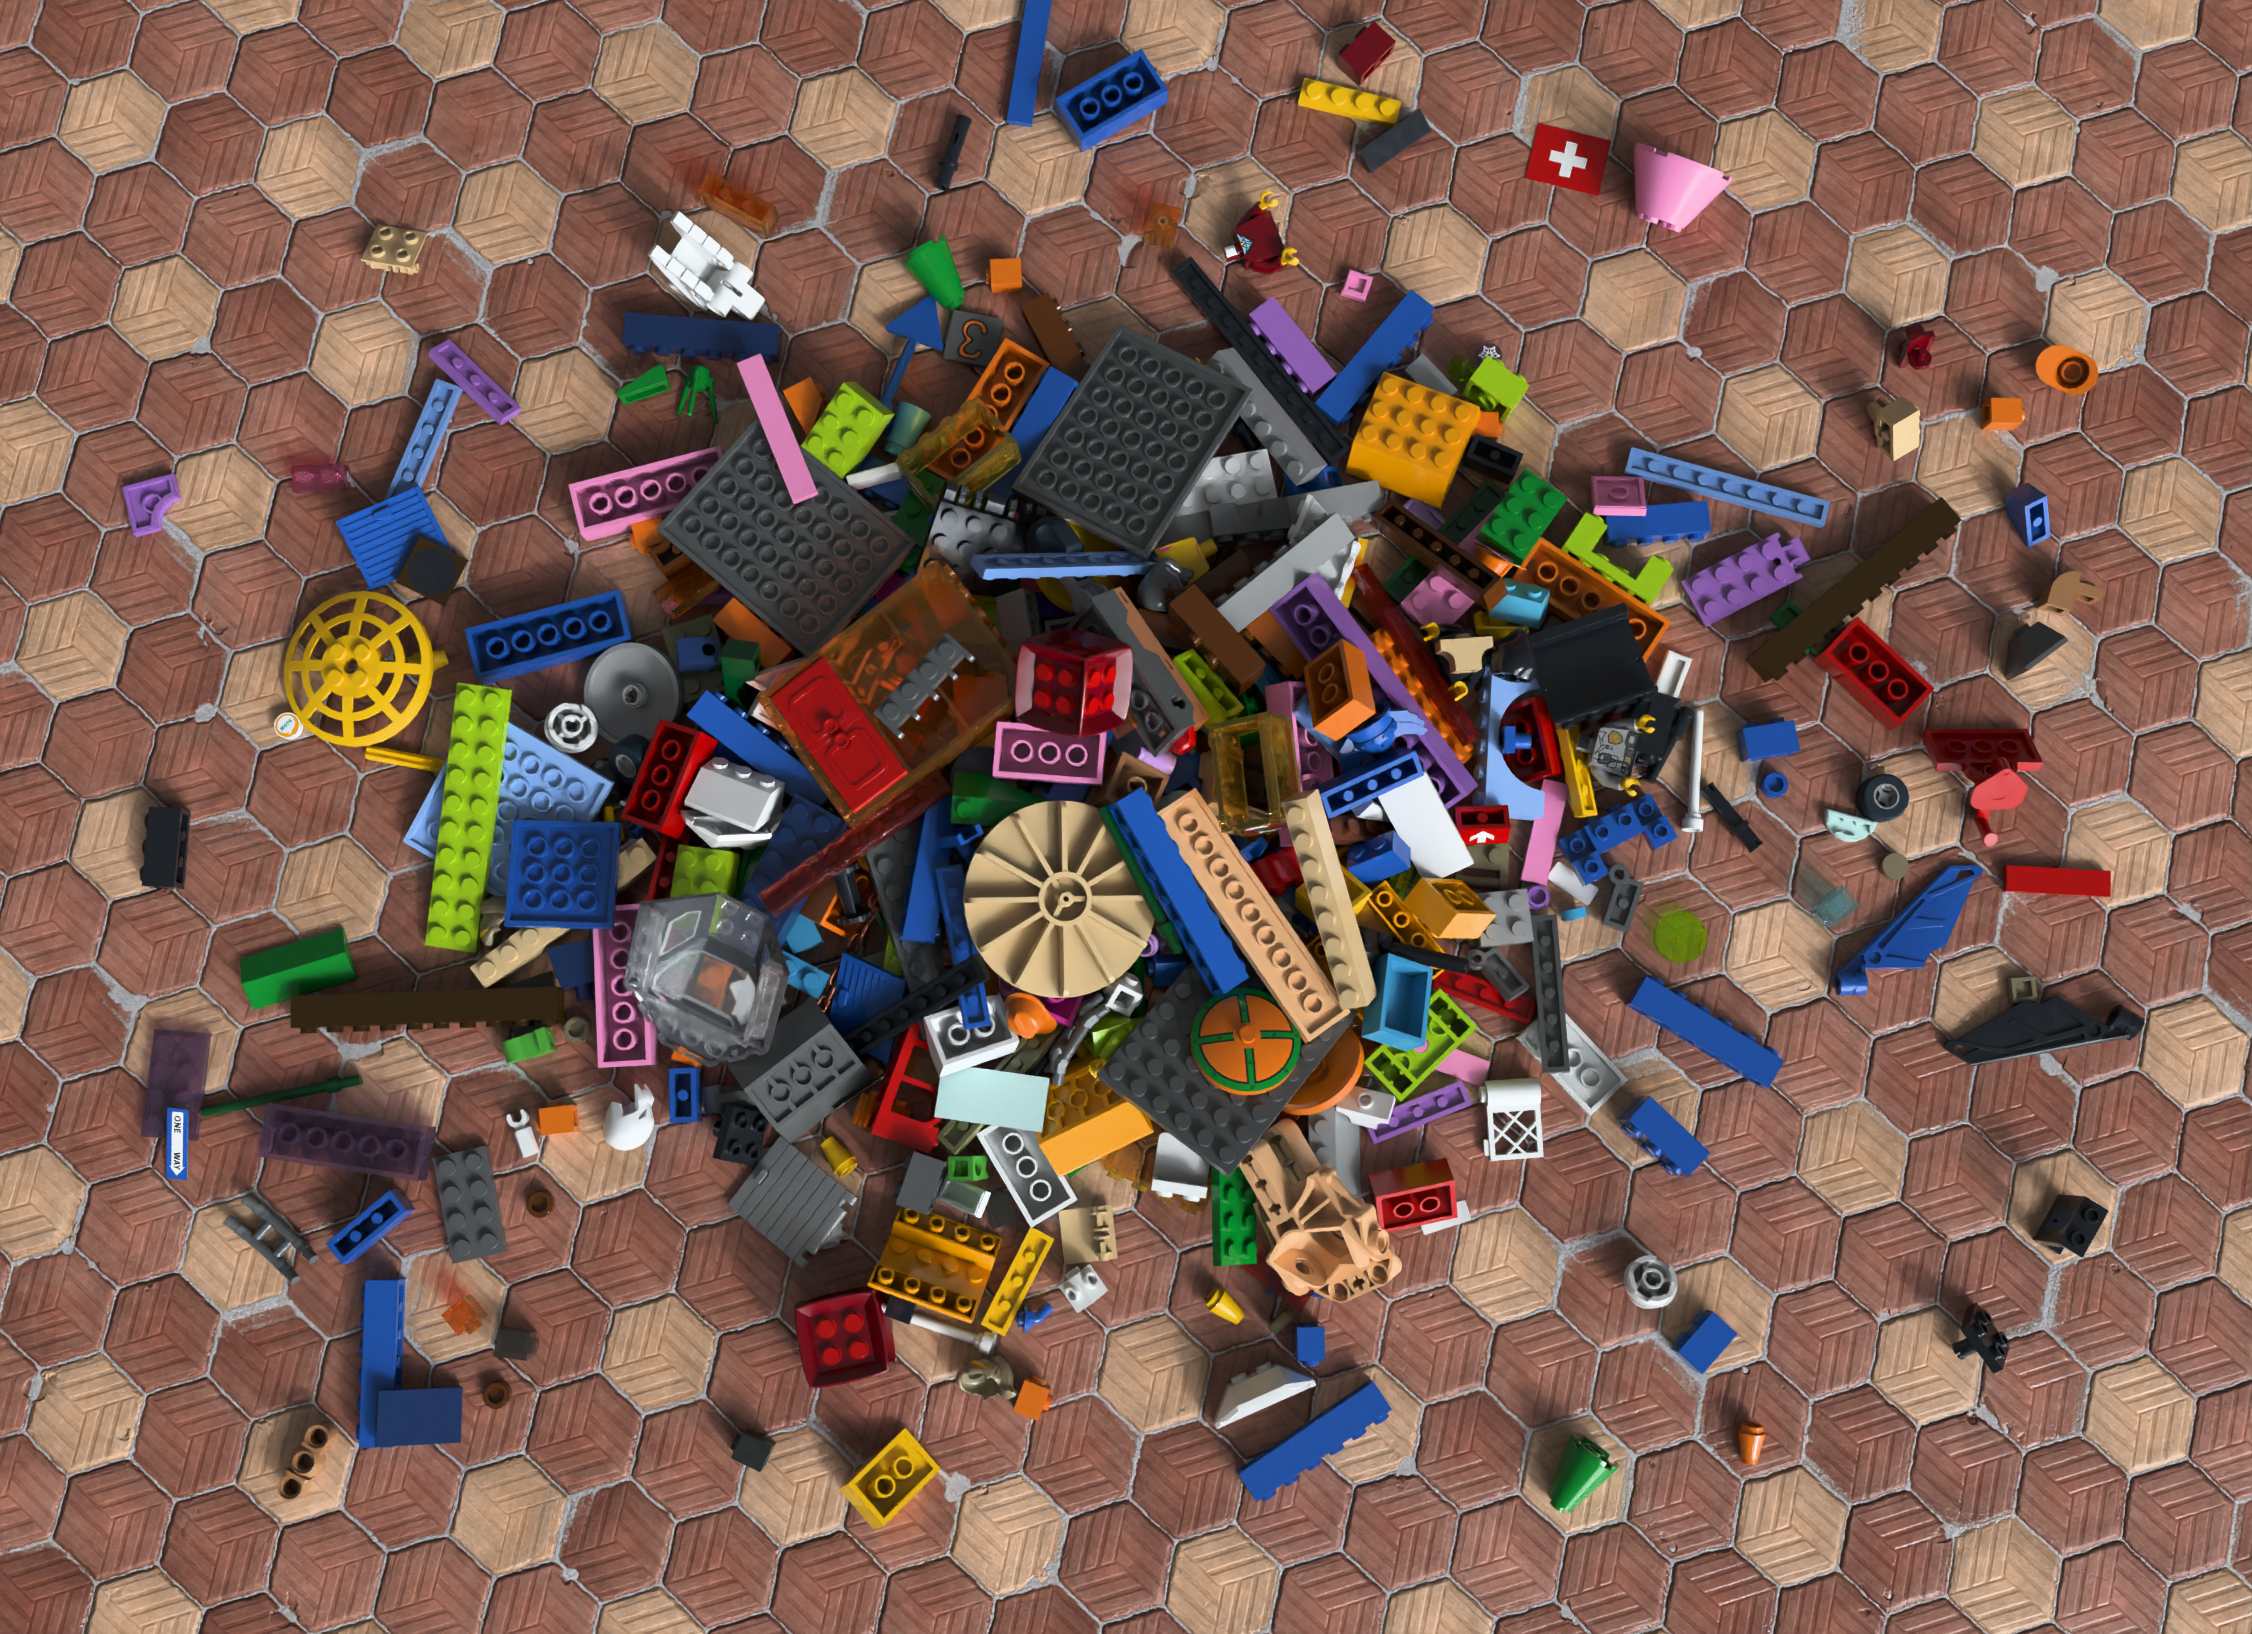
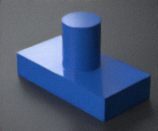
M1516 726L1499 727L1501 754L1515 753V749H1530L1531 733H1515Z

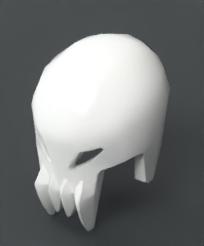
M634 1084L635 1102H631L624 1108H622L621 1103L611 1102L603 1124V1137L608 1145L617 1150L627 1151L635 1149L645 1143L652 1133L655 1122L651 1106L654 1097L646 1084H644L645 1090H641L638 1084Z

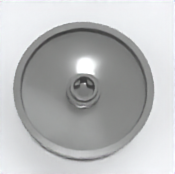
M632 642L615 645L604 651L595 660L587 674L584 686L585 706L591 710L597 720L598 733L613 744L618 743L631 734L644 736L651 742L659 719L677 723L682 711L684 694L679 672L665 653L651 645Z

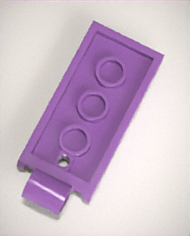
M1777 532L1681 581L1680 585L1703 627L1706 628L1803 578L1801 573L1797 574L1795 568L1807 563L1811 558L1800 538L1796 537L1781 545L1778 540L1781 536ZM1773 560H1778L1779 565H1775L1773 563Z

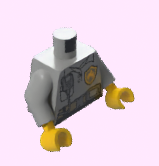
M1643 715L1640 719L1620 718L1604 723L1602 727L1594 731L1592 738L1578 735L1575 750L1588 753L1585 766L1590 768L1591 774L1602 786L1620 791L1625 789L1628 795L1635 796L1637 793L1635 790L1629 789L1632 784L1641 785L1635 777H1631L1642 732L1639 730L1641 728L1647 733H1652L1655 729L1653 727L1646 728L1645 724L1649 720L1654 721L1656 719L1650 715Z

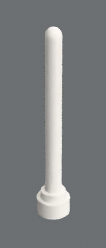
M1700 708L1694 710L1695 720L1692 722L1688 814H1685V818L1682 819V831L1686 832L1703 831L1704 820L1698 814L1704 712Z
M883 1303L881 1306L884 1313L888 1303ZM914 1313L910 1322L974 1344V1348L979 1349L978 1352L989 1355L996 1335L987 1331L976 1334Z

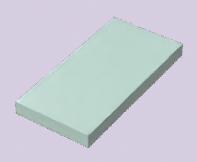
M975 1067L965 1068L940 1077L934 1117L1042 1132L1050 1078Z

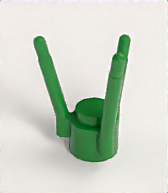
M692 366L689 368V376L686 377L677 415L682 414L690 389L687 409L688 416L692 415L696 392H704L705 388H708L712 420L714 424L718 423L713 389L714 379L709 378V369L702 366Z

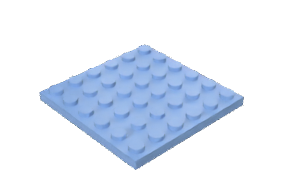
M508 720L487 892L492 895L507 897L513 820L594 822L615 783ZM448 758L403 839V842L433 860L436 859Z

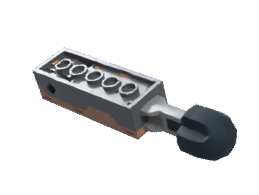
M1041 517L1030 526L1027 532L1026 548L1029 553L1085 551V546L1075 531L1060 517ZM1063 576L1058 578L1071 596L1073 610L1076 612V616L1066 627L1068 630H1080L1111 637L1131 646L1133 653V677L1127 718L1154 758L1168 751L1179 755L1190 751L1196 745V732L1210 716L1121 586L1109 591L1105 585L1097 583L1093 576L1082 578Z

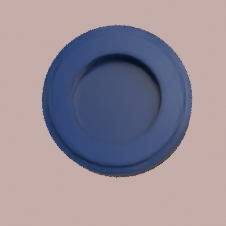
M1770 772L1764 775L1760 781V790L1768 798H1778L1784 795L1788 789L1787 778L1780 772Z

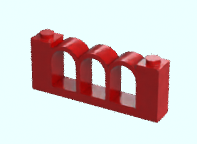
M916 1023L899 1035L864 1131L930 1154L931 1150H934L939 1142L936 1138L939 1128L933 1126L942 1119L934 1117L939 1083L930 1085L903 1075L914 1045L929 1051L928 1043L917 1039L920 1029L918 1023ZM901 1081L922 1088L930 1093L934 1105L928 1117L918 1121L890 1111Z

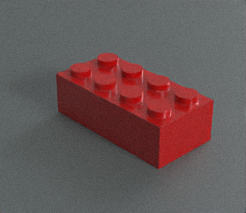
M1859 617L1848 622L1813 659L1889 731L1900 726L1935 689Z
M659 719L620 818L679 840L686 824L680 816V810L692 809L684 805L685 799L701 767L711 760L718 740L701 731Z

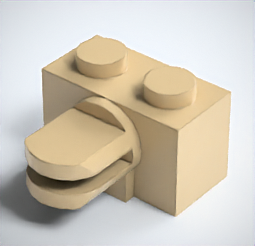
M1903 396L1892 403H1889L1884 397H1880L1876 402H1872L1867 406V413L1870 419L1874 421L1877 447L1890 459L1895 461L1919 447L1920 411L1914 403H1910Z

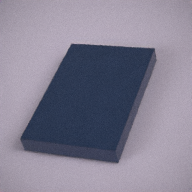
M463 1387L377 1390L375 1447L461 1443Z

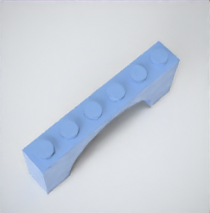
M1490 657L1486 658L1487 662L1482 665L1481 688L1478 692L1480 713L1476 720V726L1479 729V735L1475 744L1477 765L1474 768L1473 774L1478 786L1473 793L1472 804L1473 806L1508 805L1510 818L1534 821L1544 816L1545 791L1527 786L1516 778L1507 767L1499 746V726L1505 710L1514 699L1524 694H1540L1541 690L1536 677L1530 683H1513L1493 676L1489 670Z

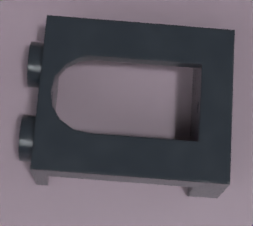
M2058 1194L2033 1240L2055 1254L2060 1255L2063 1249L2066 1248L2083 1258L2109 1211L2086 1196Z

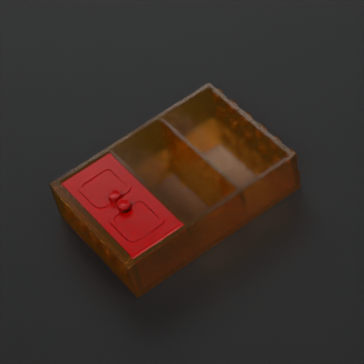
M938 560L922 570L756 697L848 826L860 832L864 831L955 762L962 753L973 748L996 731L997 722H1007L1015 716L1014 687L1018 656L1010 647L1007 650L1005 649L1009 644L994 626L990 629L989 626L993 624L979 605L974 607L977 601L963 584L958 586L962 581L948 564L942 566ZM948 633L975 660L970 662L964 657L952 670L959 676L955 681L948 675L938 685L934 692L940 698L937 701L930 695L915 710L922 718L917 721L913 716H910L899 728L905 735L900 739L873 713L941 638Z

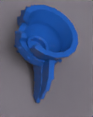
M1378 700L1376 703V713L1381 715L1373 720L1368 718L1364 721L1365 724L1355 731L1354 728L1345 735L1346 738L1338 750L1340 753L1338 763H1341V772L1346 773L1358 767L1368 754L1388 755L1396 737L1406 734L1423 736L1428 728L1423 726L1425 721L1417 717V713L1409 712L1408 709L1391 710L1388 701Z

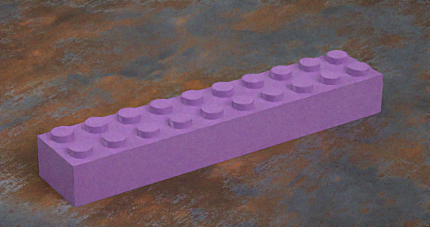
M1319 572L1303 580L1268 608L1309 663L1342 638L1364 652L1375 710L1378 700H1386L1390 703L1391 710L1408 709L1409 712L1417 713V717L1425 721L1423 726L1428 728L1423 736L1406 734L1396 737L1390 752L1402 746L1416 750L1422 770L1426 769L1446 809L1466 797L1478 786ZM1375 713L1370 717V720L1379 717L1381 714ZM1362 722L1360 725L1357 726V728L1359 729V728L1362 727L1365 723Z

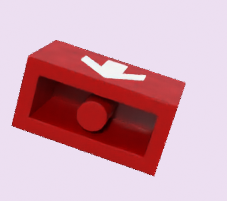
M1508 805L1462 806L1454 808L1452 820L1465 845L1508 843L1511 829Z

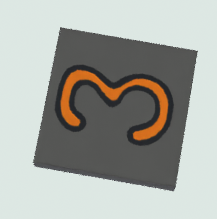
M953 310L943 361L986 369L998 351L1004 320Z

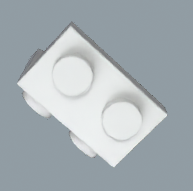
M1161 1132L1158 1138L1151 1190L1156 1191V1195L1163 1197H1172V1194L1183 1195V1199L1189 1201H1199L1200 1198L1206 1199L1210 1164L1170 1133Z

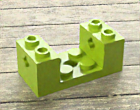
M1585 512L1560 549L1645 605L1650 606L1672 574L1674 568L1669 566L1670 563L1661 556L1655 557L1654 555L1649 557L1633 578L1626 569L1622 567L1616 568L1609 563V559L1606 556L1592 552L1608 525L1604 524V520L1600 516Z
M1439 988L1430 995L1425 1039L1427 1049L1423 1053H1418L1414 1049L1404 1051L1380 1044L1364 1058L1363 1069L1378 1081V1084L1387 1091V1094L1395 1096V1102H1401L1477 1026Z

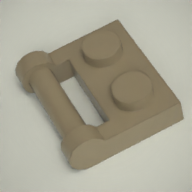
M1466 845L1474 860V864L1466 867V869L1498 871V878L1467 876L1463 874V869L1454 873L1453 879L1462 880L1467 886L1496 888L1498 891H1506L1508 887L1510 845Z

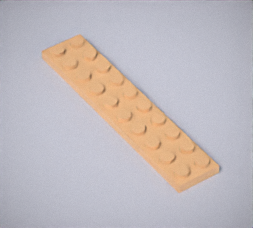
M1194 788L1157 812L1164 820L1169 836L1177 843L1183 861L1190 866L1193 873L1192 877L1196 884L1204 891L1206 900L1283 1012L1299 1031L1305 1044L1348 1015L1350 1010H1342L1336 990L1247 861L1243 859L1239 853L1240 851L1197 789Z

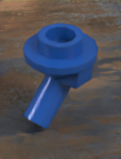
M1045 1302L1036 1312H1032L1027 1305H1023L1022 1311L1017 1312V1327H1022V1332L1026 1333L1034 1324L1043 1321L1053 1311L1052 1306Z

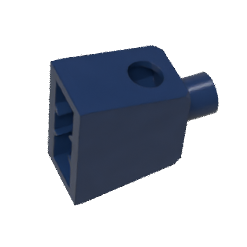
M719 636L676 639L679 675L722 669V665L718 664V654L720 649H724L725 644L720 645ZM711 652L713 655L706 656L704 653Z
M593 938L547 948V954L560 987L564 990L575 989L578 1003L593 1000L591 985L595 984Z

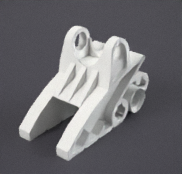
M676 211L670 222L682 237L671 255L658 245H653L648 253L653 263L669 279L667 284L677 293L692 301L705 313L708 309H711L716 314L726 317L731 309L742 319L752 322L765 302V299L747 284L753 273L743 264L733 261V256L710 236H707L704 231L693 224L681 212Z

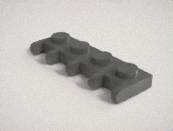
M946 633L873 714L902 739L905 735L899 728L910 716L919 721L922 717L915 710L929 695L936 701L940 698L934 690L948 675L955 681L959 676L952 670L964 657L970 662H973L975 658L953 637Z

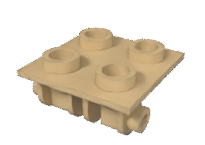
M377 224L361 261L366 262V265H369L372 269L378 268L386 271L393 269V272L396 273L400 269V272L408 273L409 275L418 273L419 263L415 262L428 234L427 232Z
M1112 1204L1059 1211L1064 1265L1108 1261L1118 1258Z

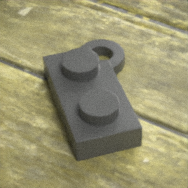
M1617 864L1608 871V878L1615 885L1613 886L1601 925L1628 933L1644 883L1629 878L1630 872L1628 868L1622 864ZM1616 870L1623 872L1622 879L1615 878L1614 873Z
M1496 946L1486 953L1478 949H1472L1466 954L1465 958L1469 960V967L1474 970L1481 969V973L1507 1003L1526 992L1530 987ZM1472 957H1478L1480 959V962H1474L1472 960Z

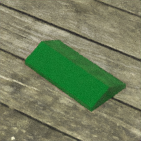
M344 928L240 959L241 983L253 1010L289 1000L291 996L306 995L358 979Z

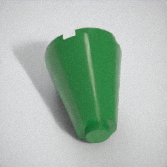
M945 235L938 236L939 242L934 244L933 240L922 244L908 254L909 261L902 259L901 263L943 309L950 308L953 311L964 304L962 299L966 295Z
M1572 1433L1568 1440L1548 1494L1551 1499L1550 1504L1562 1513L1565 1510L1571 1512L1619 1467L1616 1460L1613 1464L1608 1460L1610 1454L1595 1442L1586 1437L1582 1441L1577 1439L1578 1433Z

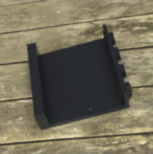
M1625 602L1528 635L1537 658V673L1535 677L1555 730L1560 728L1564 731L1570 730L1578 726V722L1584 720L1593 722L1601 719L1604 713L1610 711L1620 713L1627 710L1630 704L1636 702L1639 705L1651 702L1654 696H1657L1658 686H1654L1627 618L1629 611Z

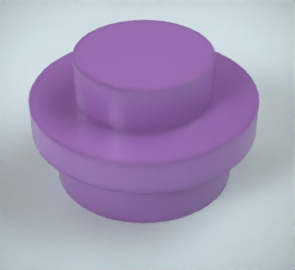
M1533 884L1527 887L1529 908L1531 910L1545 908L1550 900L1548 890L1540 884Z

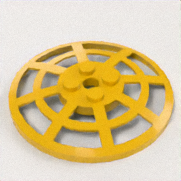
M369 591L348 592L335 596L311 611L301 622L291 639L284 663V684L290 706L299 721L310 732L323 740L349 747L369 746L383 742L404 729L418 714L427 698L434 672V656L431 641L419 618L407 606L392 597ZM357 598L353 613L336 616L326 623L319 616L327 608L340 601ZM374 599L386 603L397 610L402 617L388 625L380 618L364 613L367 600ZM351 621L348 635L336 639L329 630L340 623ZM362 621L372 623L382 630L371 640L359 636ZM312 623L316 632L306 646L303 659L293 660L300 638L306 628ZM409 624L414 630L419 643L421 664L405 663L403 646L397 633ZM322 638L328 646L322 660H310L315 645ZM387 640L391 641L396 662H384V657L379 647ZM353 660H356V671L353 673H349V663ZM292 671H301L303 687L310 699L302 711L299 709L294 697ZM309 671H321L324 684L316 693H314L310 683ZM384 672L394 673L392 683L383 696L376 687L382 680ZM404 674L420 675L413 698L407 708L400 714L390 702L397 694ZM331 692L342 696V712L332 710L322 703ZM368 695L375 702L373 706L365 710L353 712V699ZM318 709L328 717L341 720L343 723V737L322 731L308 719ZM381 710L393 721L387 727L375 733L354 737L353 721L367 719Z

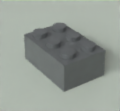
M914 1151L912 1155H907L902 1169L906 1171L903 1181H898L893 1197L897 1198L896 1205L926 1215L933 1212L948 1168V1160L921 1151Z

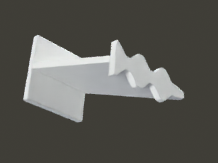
M1310 494L1307 495L1306 500H1301L1297 515L1300 516L1296 525L1292 524L1287 536V539L1290 540L1289 545L1295 541L1293 537L1305 528L1307 530L1315 525L1313 521L1326 512ZM1352 540L1309 576L1319 572L1339 600H1341L1345 584L1351 575L1356 556L1361 549L1360 543Z

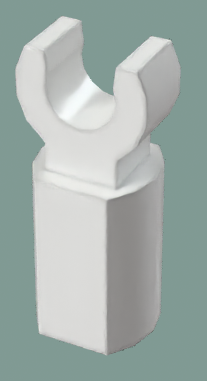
M526 1109L520 1110L522 1115L520 1122L514 1120L513 1114L507 1115V1122L515 1128L514 1136L522 1158H526L540 1151L532 1128L528 1127L527 1124L529 1113Z

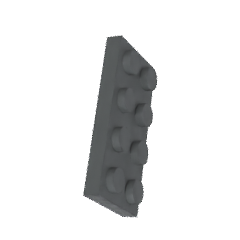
M488 1146L432 1158L452 1264L508 1251Z

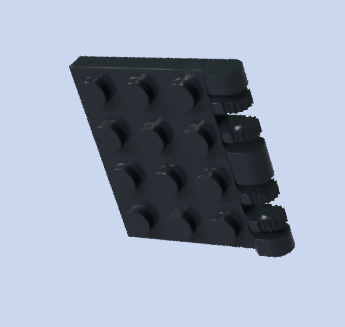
M946 480L914 569L915 575L996 597L1018 590L1022 578L1014 580L1008 578L982 579L970 565L972 555L1029 553L1026 548L1027 532L1034 522L1046 516L1047 510L1038 506H1034L1032 510L1033 506L1026 503L1023 505L1019 519L1015 520L1013 517L1017 509V500L1009 499L1005 508L1006 497L987 492L981 505L983 491L979 489L974 491L970 505L965 506L963 504L968 492L967 486L960 485L958 488L957 483Z

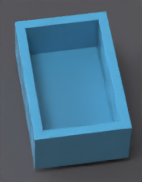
M1390 953L1378 957L1372 972L1378 995L1368 1006H1365L1361 1037L1404 1051L1424 1046L1433 968Z

